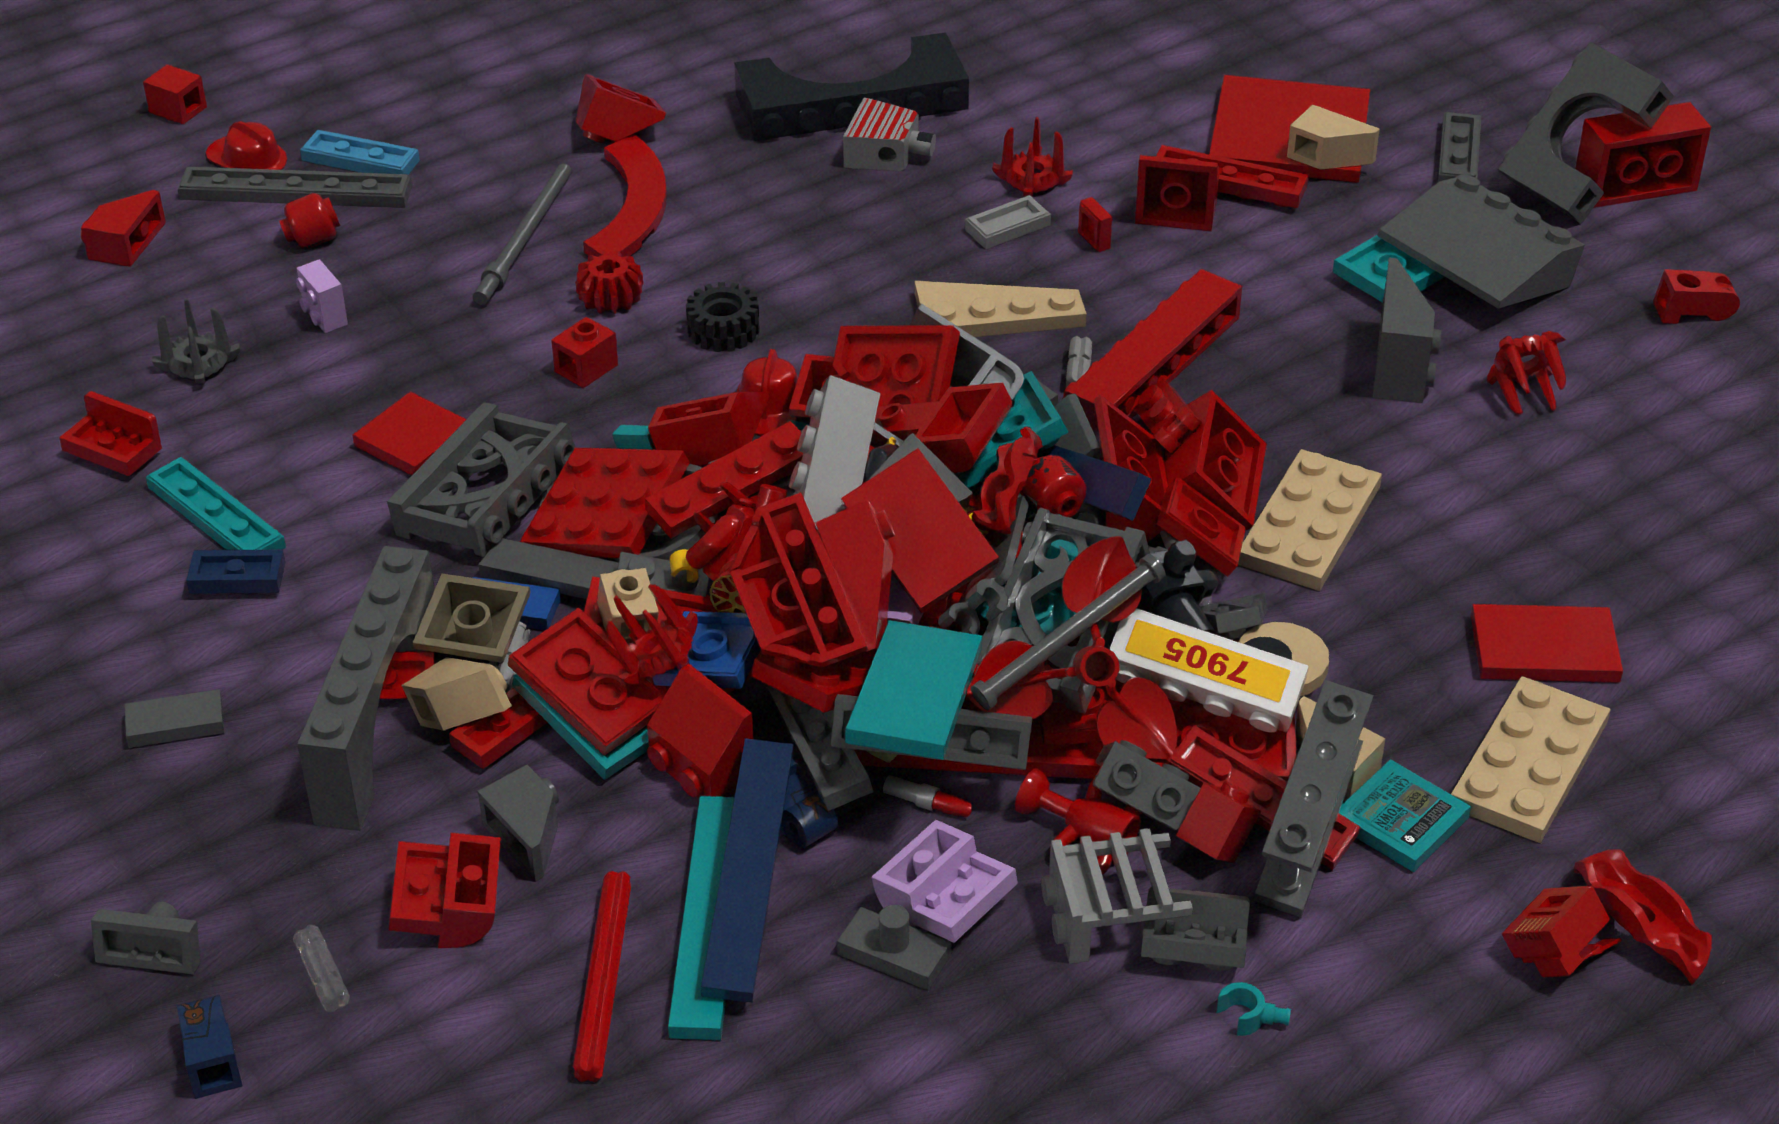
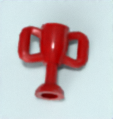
M1034 768L1024 778L1015 800V810L1018 813L1025 815L1037 812L1043 808L1064 818L1067 826L1054 838V840L1061 839L1063 846L1069 845L1076 839H1081L1084 836H1091L1092 842L1110 840V833L1120 832L1122 839L1137 837L1141 826L1140 815H1142L1141 812L1130 806L1122 808L1111 802L1101 800L1102 791L1093 786L1094 778L1090 782L1085 799L1072 801L1051 791L1047 776L1038 768ZM1111 854L1097 856L1102 875L1107 872L1111 865Z

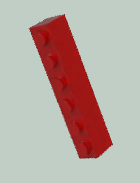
M1200 269L1188 281H1184L1178 290L1167 300L1161 301L1156 310L1145 320H1140L1134 330L1124 339L1118 340L1099 361L1093 362L1088 371L1076 382H1071L1067 386L1063 398L1069 394L1077 395L1092 430L1094 399L1099 395H1102L1132 419L1137 414L1134 407L1138 404L1141 394L1149 386L1157 385L1162 379L1170 383L1239 319L1242 286Z

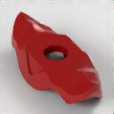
M1027 426L1020 430L1022 437L1013 443L998 447L996 452L997 470L991 473L982 484L977 497L978 510L973 511L972 518L976 522L1001 534H1011L1010 526L1016 520L1018 495L1027 480L1033 460L1037 459L1038 450L1043 447L1040 437Z
M1608 849L1575 862L1574 872L1583 876L1587 886H1593L1604 908L1616 922L1628 931L1636 941L1650 946L1671 965L1680 969L1691 985H1693L1708 963L1712 948V935L1709 932L1700 930L1695 925L1691 911L1685 901L1664 881L1637 871L1631 865L1625 853L1620 849Z

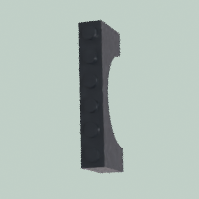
M946 32L911 37V54L901 66L885 75L852 83H819L803 80L780 70L770 57L734 62L736 96L754 141L846 128L853 119L863 98L914 110L919 117L969 109V77Z

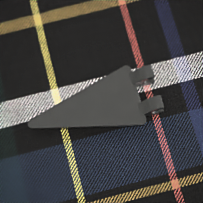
M1023 495L1017 499L1016 520L1010 526L1011 534H1001L998 532L991 544V547L999 556V562L971 580L959 602L953 604L939 617L938 624L943 629H946L955 622L960 626L963 633L978 634L980 631V621L976 608L981 603L987 602L989 611L986 617L991 621L1007 608L1008 599L1003 584L1012 574L1029 502Z

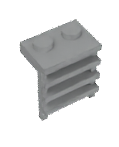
M1149 828L1141 829L1139 837L1122 839L1120 832L1110 833V840L1092 842L1091 836L1081 837L1080 844L1063 846L1061 839L1051 841L1049 875L1042 876L1041 878L1042 895L1045 905H1053L1055 914H1052L1054 940L1056 944L1064 943L1069 964L1089 961L1091 931L1094 927L1192 915L1193 907L1191 901L1173 903L1156 850L1158 848L1170 847L1171 839L1169 833L1151 835ZM1141 851L1158 905H1142L1126 852ZM1112 855L1127 909L1112 910L1097 856Z

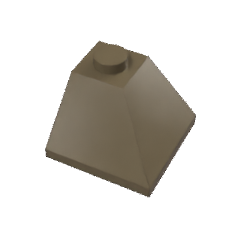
M442 573L413 640L414 649L503 663L530 596V587Z

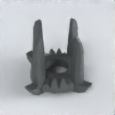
M184 298L188 337L183 339L177 337L176 342L172 341L171 344L166 318L162 315L157 323L161 357L152 356V363L163 371L172 372L182 378L195 379L196 384H204L205 377L216 373L226 363L233 361L238 356L241 349L240 343L230 345L222 315L214 308H211L210 312L215 334L212 336L207 332L206 335L199 336L191 304L188 298ZM199 351H205L207 353L204 356L200 357Z

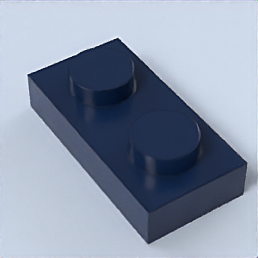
M283 549L194 550L186 580L189 594L279 593L286 563Z

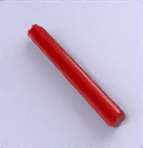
M609 871L603 879L573 1063L574 1076L581 1082L586 1080L596 1082L603 1075L631 892V877L624 871L619 873Z

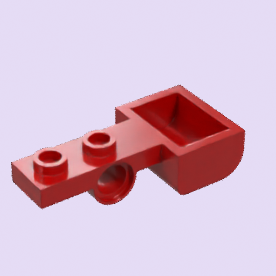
M1003 382L949 387L942 398L936 402L903 405L893 403L888 406L878 407L875 423L903 441L913 433L952 473L966 472L973 467L1010 412L1012 400Z

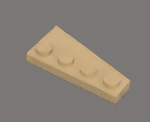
M914 281V294L918 308L921 304L925 305L973 337L1086 327V311L1080 292L1076 289Z

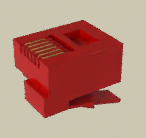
M1592 885L1543 889L1501 933L1514 958H1521L1523 963H1534L1542 977L1570 976L1585 959L1601 954L1602 951L1622 941L1621 938H1604L1594 944H1588L1610 921Z

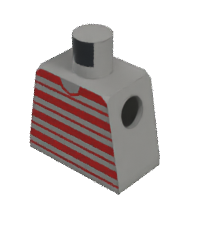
M863 98L843 135L844 168L903 171L906 169L913 153L926 156L933 155L936 135L918 131L919 115L916 111Z

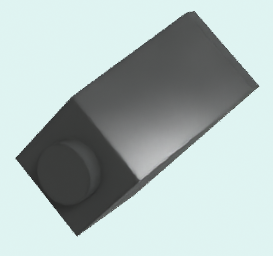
M525 765L478 790L482 824L494 837H501L500 844L536 882L545 875L557 832L556 804L559 803V797L549 779H541L528 765Z

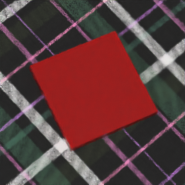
M1224 75L1209 155L1309 175L1308 178L1357 183L1360 180L1361 165L1318 169L1288 158L1290 125L1312 105L1366 124L1370 89Z

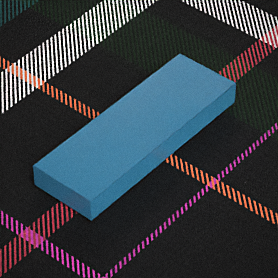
M317 130L300 149L302 161L361 173L409 175L420 161L418 149Z

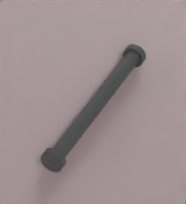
M1151 554L1145 555L1139 560L1140 566L1009 665L985 683L979 680L972 685L971 692L976 701L984 709L990 710L997 704V697L1148 583L1151 581L1158 583L1162 580L1166 573L1159 560Z

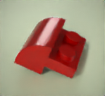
M450 833L449 846L398 841L388 931L439 935L438 949L464 947L483 938L489 932L494 922L501 837Z

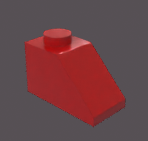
M150 190L99 205L81 227V239L85 244L88 260L131 267L166 223L160 192Z

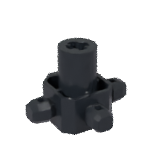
M1186 540L1171 544L1166 551L1150 553L1162 564L1166 576L1158 583L1151 581L1142 588V595L1137 609L1217 635L1215 629L1199 607V604L1203 598L1210 597L1215 592L1218 586V579L1212 571L1196 570L1193 566L1197 556L1193 545Z

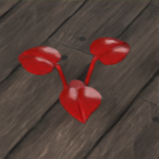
M1114 536L1100 540L1084 549L1070 563L1062 580V597L1064 604L1069 610L1078 613L1137 568L1122 537ZM1142 589L1103 617L1102 620L1117 622L1127 618L1139 605ZM1097 623L1089 628L1093 645L1082 648L1075 655L1072 667L1044 671V663H1042L997 697V704L990 710L984 709L976 701L971 692V686L979 680L985 683L1030 649L1032 645L1022 641H1008L995 646L983 657L967 688V698L981 711L1027 716L1035 719L1042 715L1051 706L1053 701L1052 690L1046 680L1076 676L1087 685L1106 686L1107 694L1112 699L1101 706L1096 718L1097 733L1104 746L1114 741L1120 743L1121 740H1124L1143 749L1147 753L1145 757L1147 759L1166 760L1171 757L1177 747V726L1174 712L1167 695L1156 683L1145 678L1133 677L1123 684L1119 693L1116 691L1115 679L1119 673V660L1113 651L1104 647L1105 640L1101 637Z

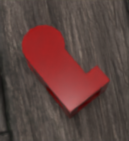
M1664 269L1653 299L1662 323L1678 324L1681 315H1702L1709 317L1711 320H1725L1734 315L1740 306L1739 297L1729 277L1725 274L1712 273L1710 271Z

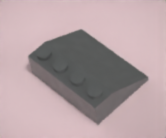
M1464 174L1439 181L1381 227L1377 235L1498 309L1570 287L1585 244L1572 238V234L1568 230L1551 226L1541 220V216L1538 213L1516 206L1510 202V198L1507 195L1492 192L1481 186L1477 178Z

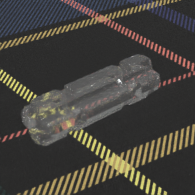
M311 924L307 925L305 929L297 930L293 941L300 952V957L324 1010L335 1012L338 1007L346 1006L350 999L349 993L342 982L340 973L318 926Z

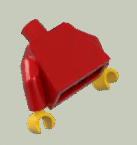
M761 484L755 508L731 505L726 515L722 516L689 550L682 549L671 554L669 558L671 576L675 577L680 571L686 570L687 582L694 583L699 577L698 569L703 568V573L714 581L719 576V572L726 559L734 553H738L743 539L752 525L751 520L756 509L786 498L788 491L777 486Z

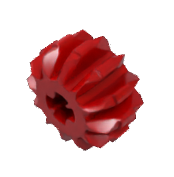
M603 251L601 256H588L587 262L578 264L577 280L575 281L579 300L584 302L586 309L597 308L599 314L606 310L616 314L617 310L621 308L630 310L632 303L640 301L642 285L644 284L640 265L635 263L633 256L622 257L620 251L613 255H608Z

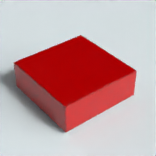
M1093 197L1080 200L1078 233L1098 252L1111 249L1112 216Z

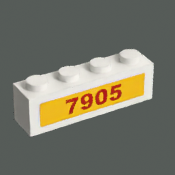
M1137 608L1127 618L1119 622L1110 646V650L1116 654L1119 660L1120 667L1116 680L1122 683L1133 677L1151 680L1164 691L1168 699L1185 701L1187 698L1202 703L1207 711L1215 715L1229 717L1231 714L1249 719V723L1252 726L1266 732H1276L1277 729L1288 732L1309 667L1308 665Z

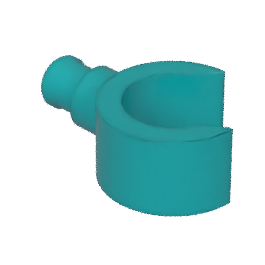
M1243 982L1231 983L1225 986L1218 995L1216 1013L1223 1012L1233 1005H1243L1252 1010L1239 1017L1238 1036L1250 1035L1256 1032L1262 1023L1273 1025L1274 1022L1289 1025L1291 1009L1276 1007V1004L1266 1003L1262 992L1251 984Z

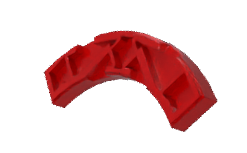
M635 134L604 147L605 159L621 173L625 182H627L628 191L625 203L617 216L604 229L583 241L584 253L588 256L598 257L603 254V251L608 255H613L620 251L622 257L631 256L642 247V241L649 233L653 234L657 230L663 218L667 201L665 173L654 151Z

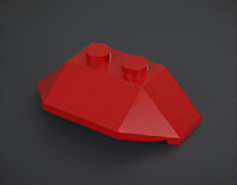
M800 492L758 507L751 520L752 525L743 539L734 560L730 575L762 654L825 667L868 651L867 644L802 493Z

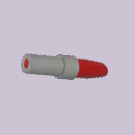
M888 775L884 782L883 793L913 802L917 807L930 811L934 809L960 817H968L971 814L972 805L970 802L942 792L937 787L925 783L920 785L893 775Z

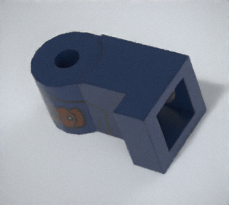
M792 759L780 832L798 847L805 848L837 829L838 819L834 809L827 810L819 792L815 791L797 773V763Z
M220 995L177 1005L184 1044L185 1064L194 1098L197 1099L242 1087L229 1025L226 1023ZM226 1062L229 1064L226 1073L220 1077L209 1079L199 1074L200 1069Z

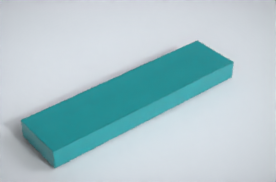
M179 457L146 476L147 485L151 491L226 550L286 548L285 538L281 533L184 458Z

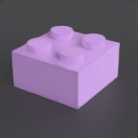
M319 259L297 267L298 278L296 279V285L302 296L299 299V303L303 312H308L314 325H319L325 333L348 325L342 285Z

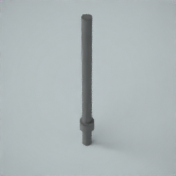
M564 163L558 165L496 261L490 262L481 275L482 282L473 294V299L477 304L485 305L494 291L501 289L508 279L509 268L571 175L572 170L569 165Z

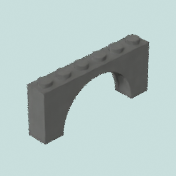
M383 546L297 745L314 825L358 831L362 829L375 796L372 768L373 739L379 698L388 666L394 652L425 651L414 649L413 640L435 590L430 556L427 550Z

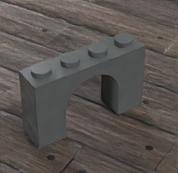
M1589 42L1584 51L1575 57L1571 69L1561 83L1551 90L1548 101L1540 112L1528 122L1526 131L1517 144L1505 154L1503 163L1498 170L1514 185L1582 224L1604 192L1591 178L1563 162L1561 144L1568 127L1585 112L1597 108H1613L1652 128L1674 95L1661 80Z

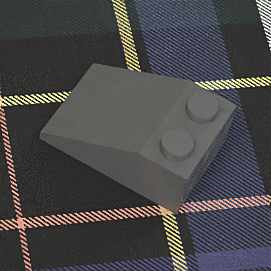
M1389 258L1379 327L1373 398L1423 403L1425 387L1433 388L1436 363L1429 362L1430 354H1439L1442 330L1434 329V310L1397 258Z

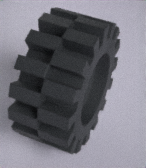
M718 282V287L713 288L711 284L704 285L705 291L698 288L694 291V296L689 295L686 303L687 333L689 338L692 337V342L695 345L701 343V348L705 350L713 346L714 352H721V347H727L728 352L735 351V345L737 344L741 349L746 347L747 340L753 342L756 339V334L759 335V302L754 292L750 293L749 288L744 286L739 290V284L731 283L730 287H725V282Z

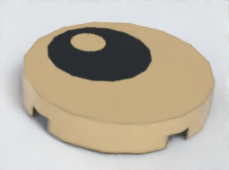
M1270 622L1253 627L1245 632L1239 640V643L1308 665L1306 681L1300 696L1308 695L1319 688L1328 675L1329 650L1323 640L1308 628L1293 623Z

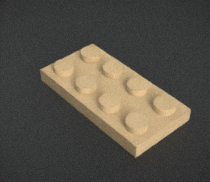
M1301 449L1244 540L1238 565L1320 591L1379 490L1382 473Z
M1521 676L1451 795L1471 806V817L1541 843L1607 725L1611 709Z

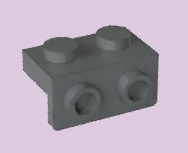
M1121 740L1118 743L1114 741L1103 746L1095 761V764L1101 767L1093 780V786L1174 831L1179 830L1200 787L1189 782V775L1182 770L1165 763L1161 767L1145 758L1147 753L1130 742Z
M1152 886L1148 889L1147 906L1158 905ZM1169 888L1173 903L1191 901L1193 907L1192 915L1145 921L1141 957L1152 958L1153 961L1164 965H1177L1182 961L1202 963L1205 967L1216 971H1227L1233 967L1244 968L1250 907L1249 898L1246 896Z

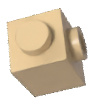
M646 568L634 570L621 569L612 573L600 574L597 603L605 632L607 633L606 626L608 621H612L628 644L634 643L628 636L631 631L619 613L614 597L617 595L646 632L651 629L642 612L644 610L648 611L658 621L659 611L655 598L648 588L650 580Z

